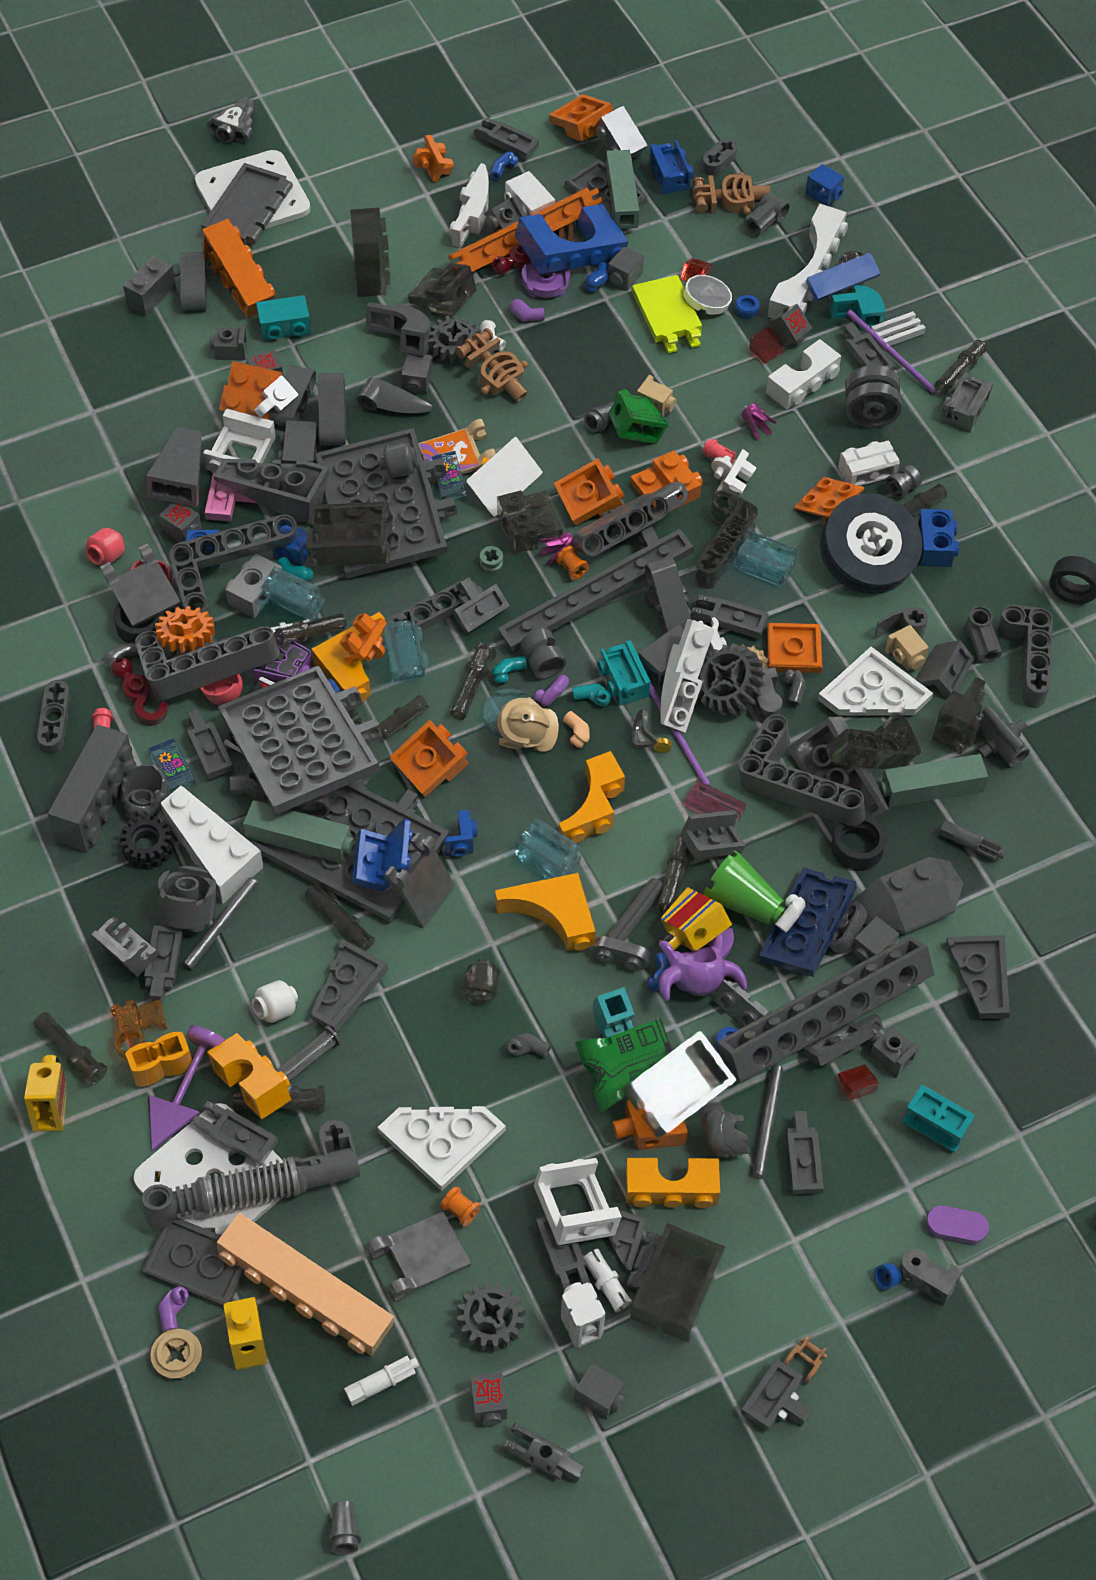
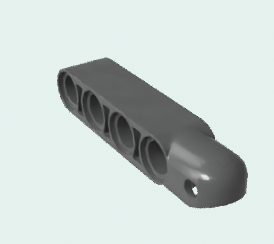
M672 482L653 493L641 495L578 530L572 538L573 547L578 552L589 556L598 555L659 521L668 512L684 504L688 497L686 486L682 482ZM655 500L656 507L654 511L651 512L650 507L652 502ZM634 513V520L629 524V516ZM612 525V533L607 536V528ZM590 537L591 544L585 548V541Z

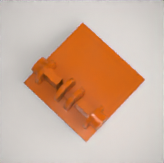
M823 477L794 506V509L822 516L824 520L822 524L824 526L833 510L842 501L859 495L864 490V487Z

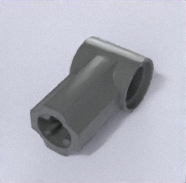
M768 192L761 199L759 207L745 218L744 225L752 235L761 234L774 221L781 222L786 217L790 204L773 193Z
M976 606L970 610L964 631L972 640L978 660L984 663L993 662L1002 654L991 623L993 615L988 608Z

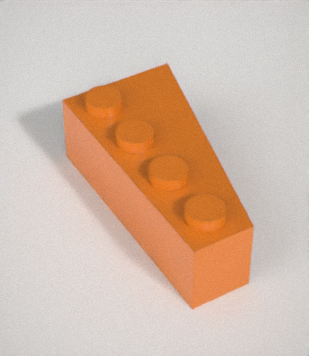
M229 219L202 229V252H205L206 260L210 259L212 263L211 269L215 275L220 273L222 284L226 290L232 289V298L246 318L257 315L256 302L274 300L276 294L273 286L265 281L261 266L259 264L256 265L253 261L251 249L248 245L243 244L237 226L233 227Z

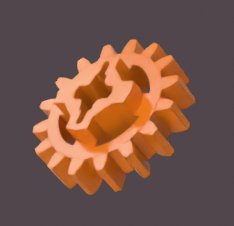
M187 606L185 609L177 607L174 613L166 611V617L160 616L158 618L159 623H155L157 641L161 642L162 648L169 646L171 652L176 649H180V653H184L185 649L192 652L197 646L200 648L205 647L204 642L211 643V636H215L213 617H209L208 611L201 613L199 607L194 611L190 609V606Z

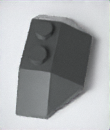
M928 857L879 877L852 901L860 902L867 910L864 927L877 916L898 933L906 934L954 914L964 883L950 861Z

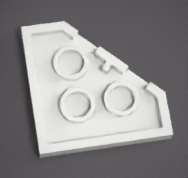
M870 647L819 693L818 700L837 715H915L932 699L933 693L874 648Z
M474 1106L472 1109L429 1107V1110H411V1107H399L377 1129L383 1138L435 1186L443 1191L506 1131V1125L484 1106Z

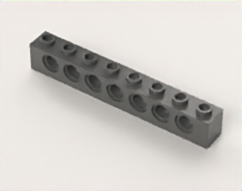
M909 936L717 1041L725 1070L739 1082L749 1079L767 1067L777 1064L780 1060L794 1052L802 1050L803 1047L825 1037L839 1027L850 1023L864 1013L874 1010L877 1006L891 998L897 997L909 988L922 983L934 975L928 946L913 936Z

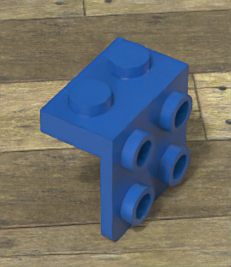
M404 818L388 836L364 829L358 831L356 834L353 864V884L384 892L391 884L384 875L391 866L395 867L398 873L402 869H408L411 859L408 854V845L413 835L409 819Z

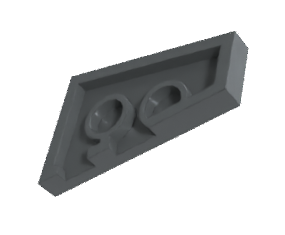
M1005 935L946 937L948 948L979 1018H1010Z
M344 939L340 941L338 955L331 963L329 977L326 984L322 986L311 1013L313 1021L323 1027L326 1025L330 1026L336 1033L389 970L386 962Z

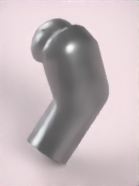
M135 642L119 644L108 651L104 660H107V667L111 668L112 662L118 658L139 656Z

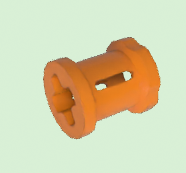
M572 546L563 548L556 556V562L564 566L569 572L568 576L571 580L575 581L582 578L589 570L590 565L588 562L581 560L577 555V550Z
M457 1186L453 1187L446 1194L440 1204V1208L443 1211L448 1210L460 1220V1224L466 1227L477 1216L481 1205L478 1202L473 1203L461 1193V1189Z

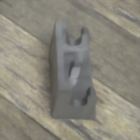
M113 917L91 935L110 954L138 977L160 953L124 922L115 931L111 932L113 926L119 921L116 917Z

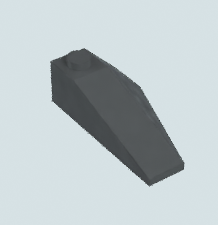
M223 459L213 477L215 481L282 515H289L295 520L311 524L322 505L330 470L327 466L305 460H297L296 464H281V460H272V463H257L255 459Z
M842 716L828 717L787 748L801 771L860 791L864 796L866 816L877 819L889 810L857 739Z

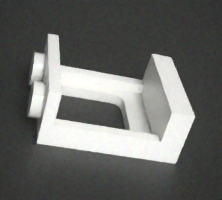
M226 409L223 414L224 427L211 451L205 449L203 452L206 470L216 473L223 459H239L224 455L228 446L233 443L256 449L252 459H255L257 463H263L276 438L274 421Z
M597 1158L577 1159L573 1162L561 1164L551 1163L539 1167L534 1188L558 1245L609 1237L616 1234L622 1216L618 1207H608L595 1176L598 1165ZM573 1184L581 1185L592 1211L561 1216L550 1189Z

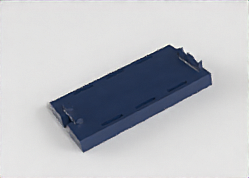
M803 867L790 895L795 894L798 897H802L805 901V908L787 933L774 924L759 954L760 962L780 967L783 971L788 970L793 974H802L806 978L809 976L814 977L857 889L856 881L834 876L833 880L826 879L824 873Z

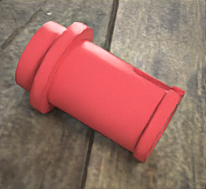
M709 439L702 450L707 458L712 457L715 459L717 457L724 458V456H729L731 464L736 457V452L720 445L717 439Z
M96 709L91 719L94 722V729L97 724L110 728V723L113 722L114 717L109 709Z

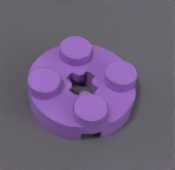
M532 261L527 266L526 264L523 266L522 284L530 297H561L565 294L566 288L570 283L569 269L540 274ZM546 274L549 278H543V275Z

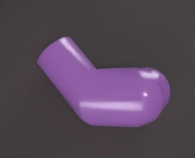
M559 675L546 692L543 689L537 690L534 695V701L541 704L542 707L549 706L569 685L568 677Z
M179 1286L170 1290L159 1304L158 1309L163 1333L172 1329H178L176 1315L186 1304L189 1293L184 1287Z

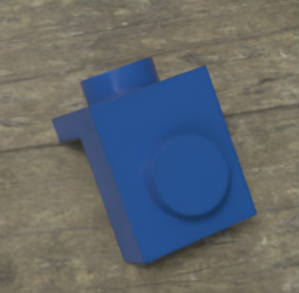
M469 810L458 811L459 835L444 838L446 856L461 857L473 853V837H477L476 820H470Z

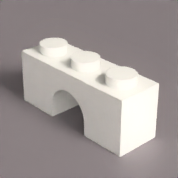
M819 339L803 351L800 366L803 371L793 370L785 364L768 376L766 394L788 410L793 405L801 403L805 396L812 391H817L827 380L833 379L838 375L841 355Z

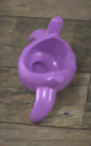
M722 934L714 938L712 947L692 952L680 953L674 951L669 942H659L660 948L670 963V967L664 970L659 977V991L665 1001L670 999V987L674 983L679 990L690 993L693 996H707L720 988L724 977L732 978L743 990L747 989L746 978L741 968L721 957Z

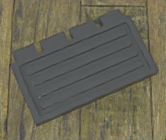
M244 163L202 223V229L229 219L233 227L237 226L244 245L247 243L255 244L272 219L273 214L276 213L284 198L292 189V182L288 181L284 175Z

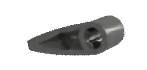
M375 377L368 378L357 397L358 404L369 411H375L377 408L400 413H424L432 410V405Z

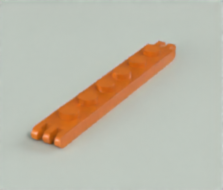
M587 187L531 215L541 214L551 230L555 231L578 220L582 207L597 205L603 202L601 197L593 200L592 196L599 193L598 188L589 191ZM518 221L448 255L449 260L459 258L458 262L452 264L453 269L461 266L463 270L456 273L457 278L463 277L491 263L497 256L509 254L512 247L519 245L520 243L515 237Z

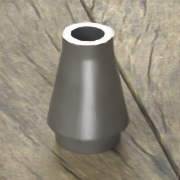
M615 401L587 411L584 421L590 431L601 432L610 424L612 420L609 411Z
M339 1501L334 1504V1514L328 1543L332 1546V1552L336 1554H352L358 1550V1544L361 1543V1536L354 1514V1505L350 1501Z

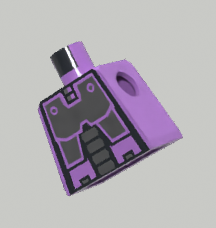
M276 631L274 636L280 650V655L276 660L252 669L254 685L257 684L260 677L277 683L313 668L312 652Z

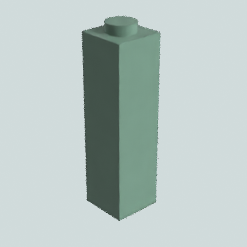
M630 150L607 151L606 173L613 220L620 229L638 228L639 205Z
M981 754L885 769L882 781H879V789L882 796L886 798L888 807L983 792L988 780V774Z
M254 800L243 823L246 838L338 863H343L345 855L351 853L354 845V838L351 837L349 825L292 810L275 814L271 805Z

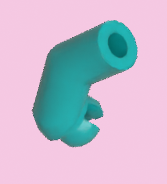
M282 557L276 562V564L282 566L283 576L290 583L309 582L313 578L311 568L292 566L287 557Z
M525 656L503 659L492 670L494 681L496 683L507 682L509 679L507 672L527 669Z
M597 683L572 687L574 701L587 698L599 706H605L611 700L610 692Z

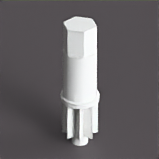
M405 1356L344 1388L351 1405L353 1406L390 1386L394 1387L397 1383L416 1373L414 1369L419 1367L416 1358L409 1360L408 1356Z

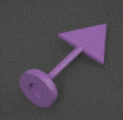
M190 1025L187 1037L199 1047L173 1102L149 1095L153 1151L200 1113L199 1111L181 1106L180 1103L205 1050H211L225 1041L218 1034L199 1026Z

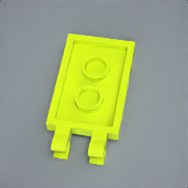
M678 275L632 285V294L655 343L663 341L667 353L678 351L675 343H678V338L686 336L691 348L701 346L698 338L701 337L702 324L695 309L687 303L684 297L685 289Z

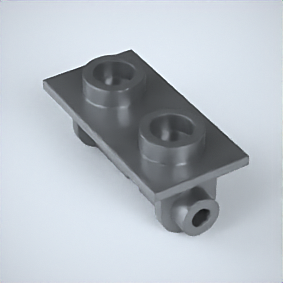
M724 980L713 999L716 1004L743 1027L771 1012L756 1000L753 1003L750 1002L751 996L737 982L732 983L731 981L727 982Z

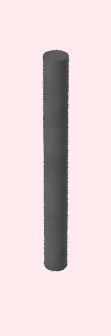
M248 878L183 961L182 965L186 969H193L257 887L258 882L254 878Z
M777 1065L771 1067L752 1176L758 1179H763L765 1176L783 1068Z

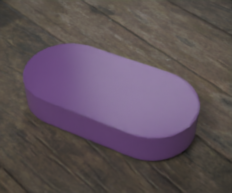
M948 1206L934 1207L929 1212L926 1220L927 1229L933 1236L975 1245L983 1242L989 1232V1223L982 1214Z

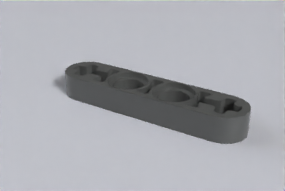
M459 582L390 617L387 621L389 637L395 641H404L453 615L451 611L462 605L459 599L462 596L456 586ZM440 601H448L451 603V606L440 608L437 604ZM419 612L429 615L425 620H418L414 616ZM395 626H398L400 628L404 627V629L400 630L399 628H395Z

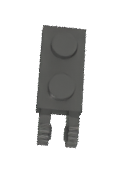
M485 117L482 120V125L477 126L473 131L475 137L481 141H488L508 152H513L514 155L525 160L539 147V140L488 117Z
M699 595L697 597L696 604L699 608L694 607L690 613L692 619L702 621L704 624H711L712 618L715 617L719 622L718 627L760 639L768 620L767 612L706 595Z
M206 1101L203 1108L209 1115L218 1119L216 1124L214 1125L200 1116H196L192 1121L193 1125L200 1131L210 1135L213 1139L262 1166L278 1143V1138L272 1133L228 1108L225 1110L211 1101Z
M565 1210L559 1212L561 1216H567ZM544 1216L536 1219L539 1234L556 1279L559 1278L563 1294L564 1290L571 1285L567 1275L577 1272L579 1283L582 1285L590 1283L585 1270L586 1263L578 1242L558 1245L547 1217Z

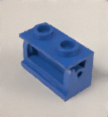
M674 141V147L669 143L656 146L655 144L650 145L649 164L662 194L690 189L693 169L691 165L687 164L685 150L680 148L678 141Z

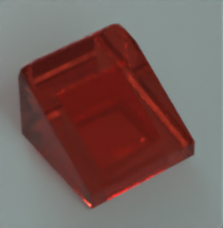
M690 258L684 263L681 279L688 282L690 278L696 275L709 276L713 265L696 258Z
M766 327L750 338L749 349L763 363H767L784 353L781 344L770 327Z
M865 1064L838 1073L840 1082L849 1100L874 1093L878 1089L879 1082Z

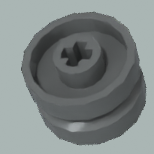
M868 365L858 368L849 374L845 380L847 417L852 423L864 428H880L891 424L899 417L902 408L900 379L895 371L885 366Z

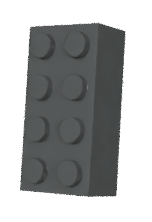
M98 724L96 725L48 812L56 843L87 853L91 845L98 841L104 821L107 822L109 820L115 800L120 799L123 777H126L130 769L136 767L128 734Z

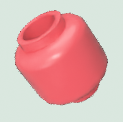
M108 527L101 528L90 536L85 544L88 559L100 566L108 562L110 564L113 563L125 551L121 534Z

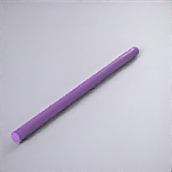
M852 310L847 312V315L866 333L869 332L874 340L932 394L936 392L937 389Z
M650 682L649 694L659 711H661V699ZM669 727L705 788L710 787L709 780L680 731Z

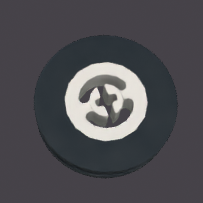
M859 494L845 499L833 510L821 531L820 551L825 566L841 584L857 592L880 594L900 586L914 570L922 553V536L914 517L900 503L883 495ZM865 531L860 539L856 537V533ZM882 548L886 550L885 555L876 557Z

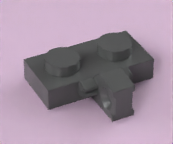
M468 577L456 584L462 596L459 598L462 605L451 612L466 634L510 605L497 584L483 591L480 586L476 588Z
M776 1359L741 1409V1414L767 1431L770 1430L777 1418L785 1422L788 1417L790 1420L803 1426L809 1417L810 1409L798 1402L800 1396L795 1393L803 1381V1375Z

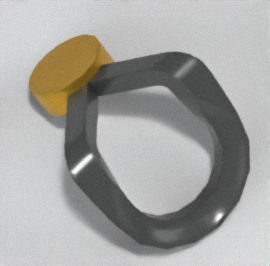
M640 709L632 728V747H654V750L659 753L671 751L672 743L669 739L656 738L646 729L648 712L645 709ZM641 720L642 733L650 741H638V730Z

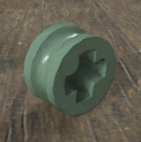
M488 546L480 552V567L484 571L493 573L502 568L503 552L499 548ZM491 557L496 558V560L493 559L492 562L487 561V559L490 560Z

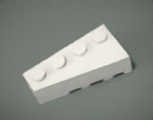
M180 786L161 802L165 822L181 845L185 847L194 864L210 873L209 877L212 880L215 879L216 893L222 904L234 895L249 877L255 876L263 868L261 850L184 787Z

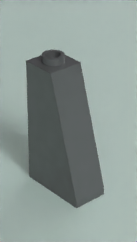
M176 428L146 475L147 498L193 507L198 506L202 456V434L200 431Z

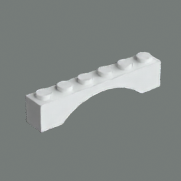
M819 204L811 220L809 238L813 244L814 256L800 273L778 283L769 301L767 317L773 318L784 308L798 304L803 314H805L807 300L811 301L813 299V295L805 280L809 276L822 272L824 268L828 269L832 259L831 253H836L840 243L839 238L840 236L844 237L847 231L848 223L845 222L846 212Z

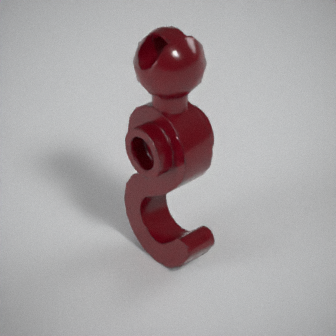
M519 244L512 247L509 257L497 256L494 258L491 267L496 274L504 275L511 266L523 269V266L530 264L531 260Z
M126 658L114 660L111 664V672L116 678L124 680L123 695L128 701L135 703L137 719L146 725L161 723L167 716V702L161 701L158 710L154 713L146 712L143 708L150 694L147 678L140 674H132V665Z

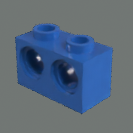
M921 509L917 523L922 536L920 566L951 567L954 556L959 554V541L954 540V536L957 534V521L953 520L952 510Z

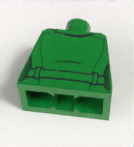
M626 389L620 390L616 394V401L609 411L618 436L624 439L657 444L669 423L648 398L631 395Z

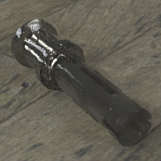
M476 643L473 647V657L465 666L466 677L450 710V714L456 719L464 720L467 718V713L481 680L485 679L489 674L488 667L491 660L495 659L497 652L488 644Z
M48 1012L40 1014L35 1019L34 1027L67 1058L68 1067L72 1070H77L87 1086L95 1085L105 1076L107 1066L102 1062L99 1063L91 1055L92 1052L88 1047L80 1046Z
M319 1085L315 1089H299L298 1086H293L289 1091L291 1101L279 1108L290 1109L294 1113H299L300 1110H319V1112H325L324 1085ZM233 1093V1098H235L233 1099L234 1112L252 1110L245 1103L242 1093Z

